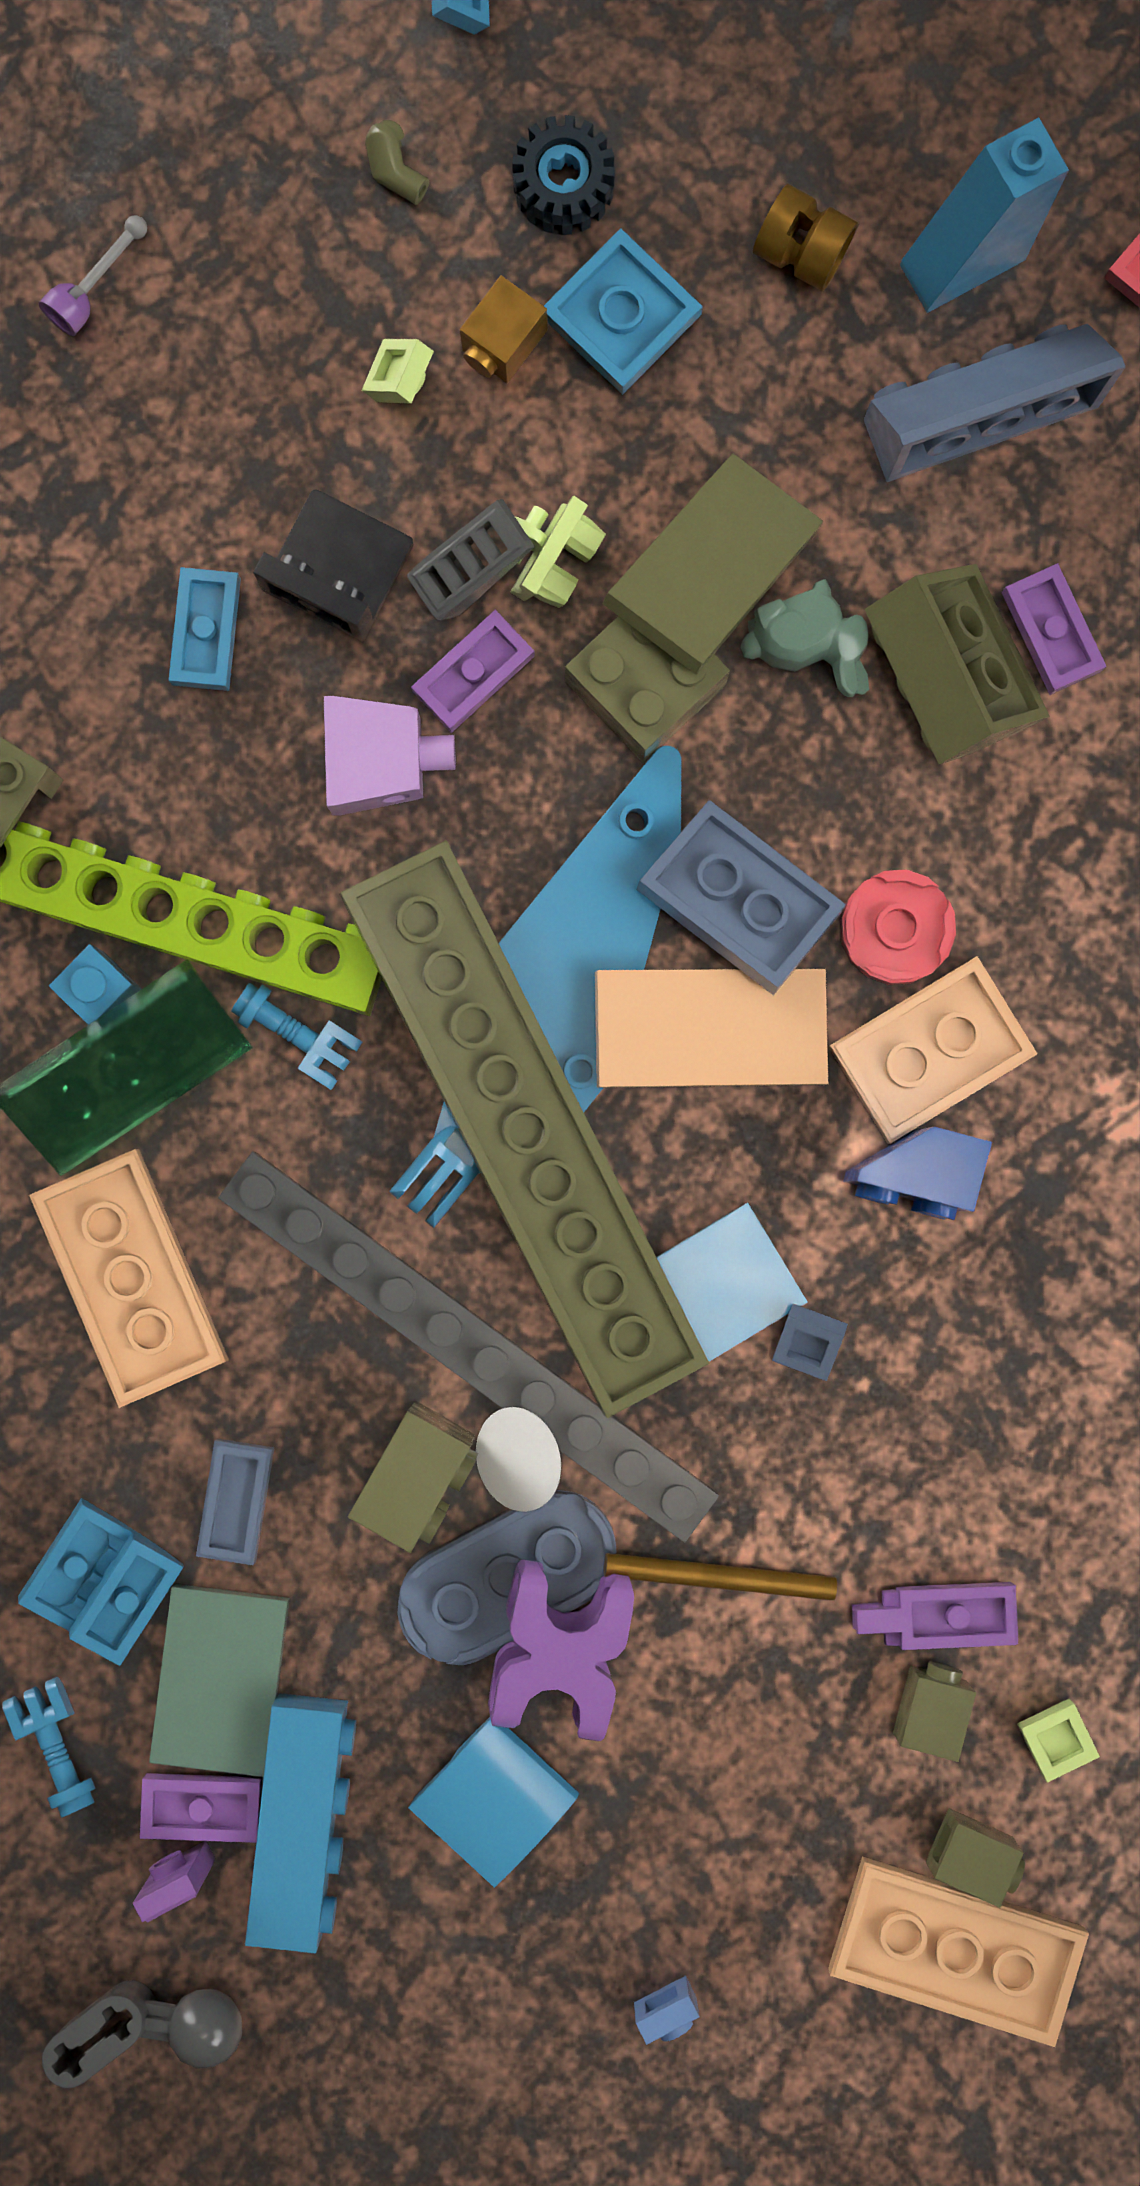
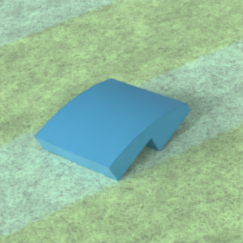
M81 1498L18 1595V1604L68 1630L70 1640L120 1666L183 1569V1563L120 1520Z
M489 1717L457 1749L451 1761L414 1797L408 1808L495 1888L552 1829L576 1801L579 1792L509 1728L492 1726L491 1718Z

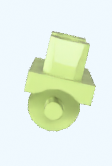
M572 496L568 504H561L545 533L540 529L549 514L542 508L533 506L526 520L515 517L535 548L532 549L534 552L510 593L523 601L534 596L540 601L558 608L566 604L579 579L554 564L564 548L586 563L596 553L606 535L591 519L583 515L588 506L586 503Z

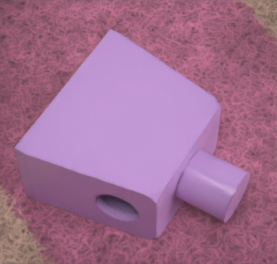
M324 696L327 807L332 815H345L423 798L422 771L456 769L454 735L421 736V718L417 708L345 697Z

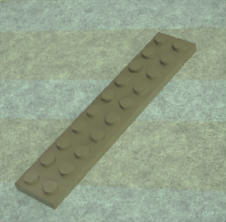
M447 840L340 892L339 895L603 1415L609 1418L710 1364Z

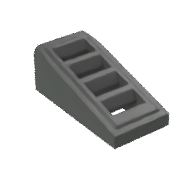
M503 499L496 500L426 556L407 574V578L437 620L454 618L466 611L535 546ZM492 526L508 549L503 554L487 532ZM474 542L489 563L488 566L485 567L472 549L471 545ZM456 559H458L470 577L469 581L466 582L454 564Z

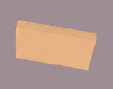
M978 956L828 1046L887 1144L893 1143L1037 1055L1036 1050Z

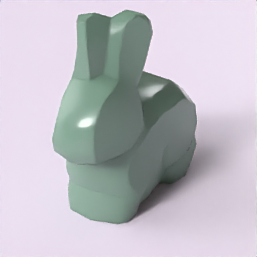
M826 579L816 582L811 590L797 594L784 601L777 599L754 611L755 618L748 621L749 633L744 636L741 642L740 650L743 657L750 659L759 657L773 668L793 672L823 659L833 667L837 689L846 697H854L855 694L863 695L870 690L868 674L860 661L867 648L869 636L867 622L862 616L857 614L843 618L840 605L831 596V589Z

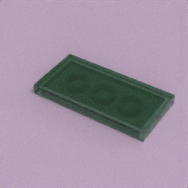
M186 959L0 1084V1108L55 1171L62 1176L253 1047L190 961Z

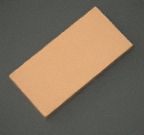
M740 969L597 970L595 972L597 1088L828 1084L826 969H795L774 996Z
M139 1149L129 1151L29 1195L119 1408L229 1360Z
M862 1856L828 1970L830 1976L1055 2047L1089 1933L1083 1926L1003 1901L999 1908L941 1881Z

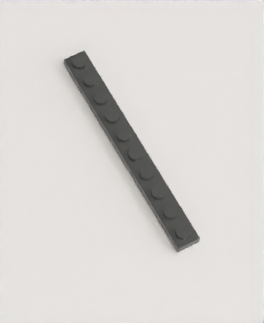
M251 1152L218 1197L226 1205L501 1408L518 1407L537 1415L552 1432L562 1453L684 1543L719 1497L715 1490L616 1417L606 1418L597 1403L258 1153Z

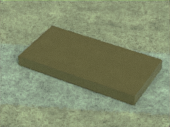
M732 453L609 590L603 605L697 675L815 536L823 520Z

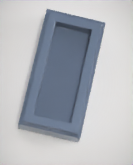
M216 1439L214 1441L196 1552L197 1557L254 1565L256 1563L274 1447L224 1439Z

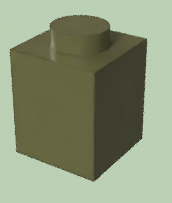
M932 1661L928 1663L927 1669L910 1665L893 1734L901 1747L959 1762L976 1696V1691L967 1680L962 1679L963 1671Z
M950 1808L947 1810L926 1859V1863L936 1880L999 1908L1003 1903L1006 1893L1013 1894L1017 1890L1025 1869V1861L1021 1859L1024 1852L1013 1836Z

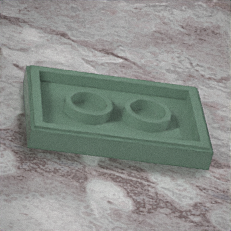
M174 1584L172 1586L149 1763L264 1777L271 1708L278 1696L290 1598Z

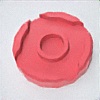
M910 870L883 871L864 881L847 899L840 919L841 943L850 962L866 977L888 985L911 984L932 974L949 956L956 936L955 912L949 899H946L944 893L938 889L939 886L929 877Z

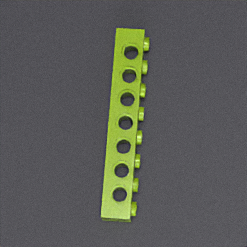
M18 821L16 829L11 830L3 843L6 847L7 855L5 862L0 867L1 903L371 1016L382 978L354 924L348 923L345 932L325 927L323 925L326 917L316 912L293 906L290 915L268 909L271 900L258 894L238 889L235 898L213 892L216 883L211 880L183 872L180 881L160 876V865L130 855L127 856L125 864L104 858L106 849L75 838L72 839L70 847L49 841L50 831ZM59 860L62 866L61 878L52 887L41 888L38 882L40 868L49 861ZM114 877L117 882L116 896L105 905H96L92 897L95 884L102 878ZM169 894L173 901L171 914L161 922H150L147 916L149 901L156 895ZM213 911L226 912L228 916L226 932L217 939H205L201 932V924L204 917ZM271 927L281 929L284 935V943L281 950L273 956H260L256 950V939L260 932ZM324 944L336 946L340 954L339 963L336 968L326 974L313 972L310 965L312 952Z

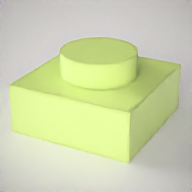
M383 339L361 391L377 402L412 403L415 394L423 386L426 376L425 371L434 351L418 339Z
M1070 1699L1017 1723L1035 1763L1047 1783L1100 1757L1075 1704Z

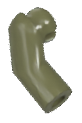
M383 120L380 123L374 124L370 127L365 140L373 178L381 185L413 204H419L427 192L430 180L403 164L402 142L400 141L404 138L402 128L392 120Z

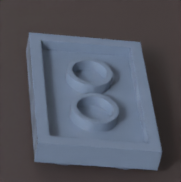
M710 800L640 879L636 889L773 996L846 906L844 902Z

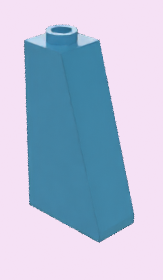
M1039 117L983 148L901 260L900 266L927 313L1026 260L1069 171Z

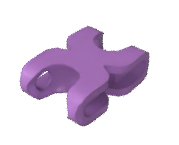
M524 1559L520 1560L514 1571L506 1604V1614L510 1622V1632L514 1641L506 1643L497 1652L494 1662L488 1701L492 1726L503 1728L517 1727L520 1725L522 1714L531 1698L541 1691L558 1689L571 1695L574 1699L572 1715L578 1728V1738L601 1741L604 1739L608 1729L616 1695L606 1661L617 1658L625 1649L628 1641L634 1604V1593L630 1577L620 1574L601 1577L598 1589L590 1604L580 1611L563 1613L551 1608L547 1603L548 1583L543 1573L542 1563Z

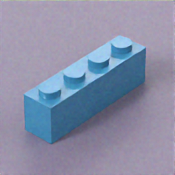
M279 1693L272 1705L245 1946L316 1953L322 1934L333 1933L337 1897L327 1896L329 1874H339L343 1852V1838L333 1837L336 1814H346L350 1787L349 1778H340L342 1755L352 1756L356 1733V1720L346 1719L347 1700Z

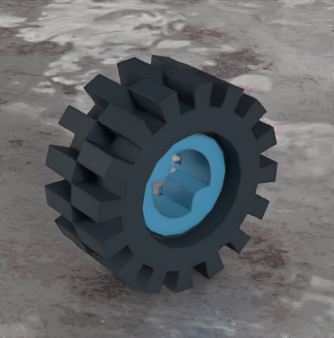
M565 115V126H557L555 116L545 118L546 129L541 131L538 124L535 123L528 129L529 140L521 137L517 143V155L513 154L512 162L514 194H516V201L520 211L527 210V220L534 226L540 219L543 221V231L553 234L554 226L562 225V235H571L572 225L579 223L583 232L591 228V217L594 216L599 221L605 215V204L610 206L615 184L614 153L612 148L607 149V137L602 131L596 136L593 135L594 124L584 120L580 129L575 127V116ZM565 163H568L570 167L573 165V169L578 170V179L567 178L563 186L555 184L548 176V172H551L552 168L561 170Z

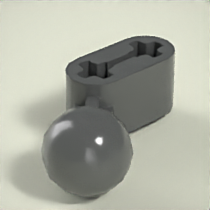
M136 1980L123 1981L71 2019L50 2040L42 2055V2066L47 2078L53 2084L62 2088H75L85 2083L129 2049L139 2037L169 2042L170 2047L179 2060L196 2069L215 2067L227 2061L239 2046L242 2037L241 2013L230 1996L216 1989L196 1990L182 1997L177 2004L156 2001L153 1992L144 1983ZM124 2009L131 2012L132 2019L127 2018L122 2022H117L100 2035L84 2054H80L75 2058L70 2054L69 2049H73L78 2045L80 2047L100 2032L116 2015V2012H121Z

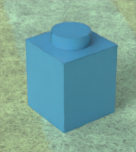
M91 944L49 985L90 1027L104 1032L144 992L104 951Z

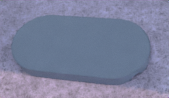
M556 1490L552 1498L545 1505L533 1511L521 1512L512 1509L504 1511L428 1552L414 1563L403 1580L398 1601V1620L404 1636L417 1652L430 1659L433 1658L440 1662H446V1664L467 1665L493 1654L506 1643L514 1641L510 1632V1622L506 1614V1604L517 1563L523 1559L542 1563L543 1573L548 1583V1605L563 1613L570 1612L593 1599L600 1579L604 1576L606 1553L616 1554V1541L612 1526L604 1512L594 1502L570 1491Z

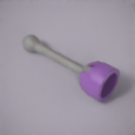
M133 215L125 221V231L79 285L72 283L58 284L50 289L38 303L47 318L63 332L75 336L86 323L91 308L86 294L133 239H141L145 236L147 224L142 217Z

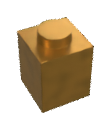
M500 275L460 328L462 351L465 352L463 355L464 359L481 375L490 378L492 374H495L508 384L548 331L547 308Z

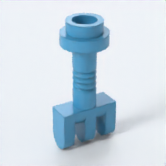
M249 983L231 1010L232 1013L240 1017L237 1023L247 1029L255 1020L272 1032L277 1031V1035H281L282 1038H286L288 1042L291 1041L294 1046L307 1053L298 1069L332 1090L338 1080L328 1071L319 1069V1066L326 1059L344 1071L350 1061L332 1050V1046L338 1039L343 1046L357 1052L363 1042L330 1020L320 1034L316 1033L268 1002L267 999L272 992L270 988L263 984L260 988H257Z
M55 1677L45 1682L46 1692L51 1702L50 1706L47 1707L41 1691L36 1686L24 1692V1700L30 1715H25L22 1705L16 1696L4 1700L2 1706L15 1741L35 1733L41 1750H44L43 1755L46 1756L47 1766L50 1767L49 1771L58 1793L47 1799L51 1809L57 1807L62 1818L94 1803L90 1791L96 1788L92 1778L82 1782L79 1781L71 1759H68L69 1754L67 1749L64 1748L65 1743L62 1742L63 1738L56 1722L75 1713L62 1681L59 1677Z

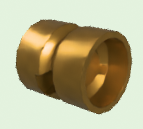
M787 183L767 214L756 238L752 253L779 268H783L788 264L794 265L795 277L824 291L847 253L859 223L832 207L822 212L818 211L815 198ZM799 228L809 231L802 245L794 240Z

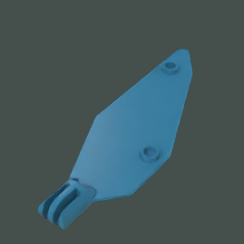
M662 746L655 751L499 942L583 1112H585L603 1089L597 1088L595 972L597 970H644L661 908L636 889L640 879L681 833V755L672 746ZM631 812L641 815L644 820L643 830H631L626 824V815ZM445 1102L442 1105L434 1137L389 1191L399 1199L419 1177L434 1156L438 1157L442 1162L407 1205L414 1213H418L453 1170L459 1174L458 1179L442 1196L425 1219V1222L435 1228L474 1178L480 1174Z

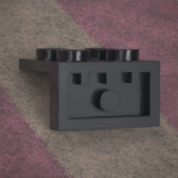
M315 489L311 491L277 558L264 552L253 573L263 592L364 642L414 544L410 536Z

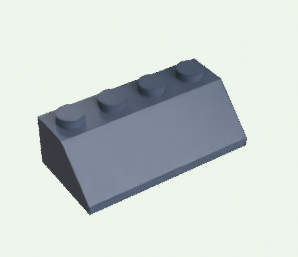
M1089 324L1068 330L1067 325H1058L1040 333L1034 339V343L1015 349L1013 344H1004L985 353L981 357V361L961 368L960 363H951L930 373L927 381L910 387L907 386L906 382H897L884 387L870 401L864 422L886 482L1099 408L1126 367L1122 356Z

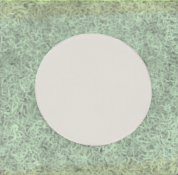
M508 1407L493 1413L483 1424L477 1438L476 1452L479 1454L476 1461L480 1477L489 1493L505 1507L521 1512L536 1510L552 1498L559 1484L561 1458L557 1442L548 1426L537 1415L526 1409Z

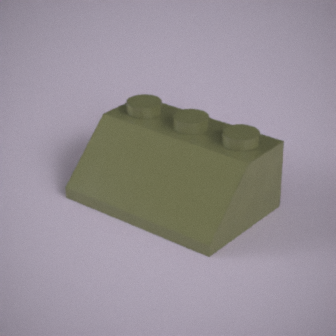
M977 564L916 575L864 609L872 624L874 639L885 651L897 676L898 689L902 696L910 703L922 728L923 741L927 748L934 753L938 764L971 755L1050 717Z

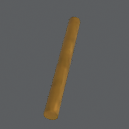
M606 1553L604 1560V1577L620 1574L629 1576L630 1580L831 1601L835 1600L837 1594L836 1577Z

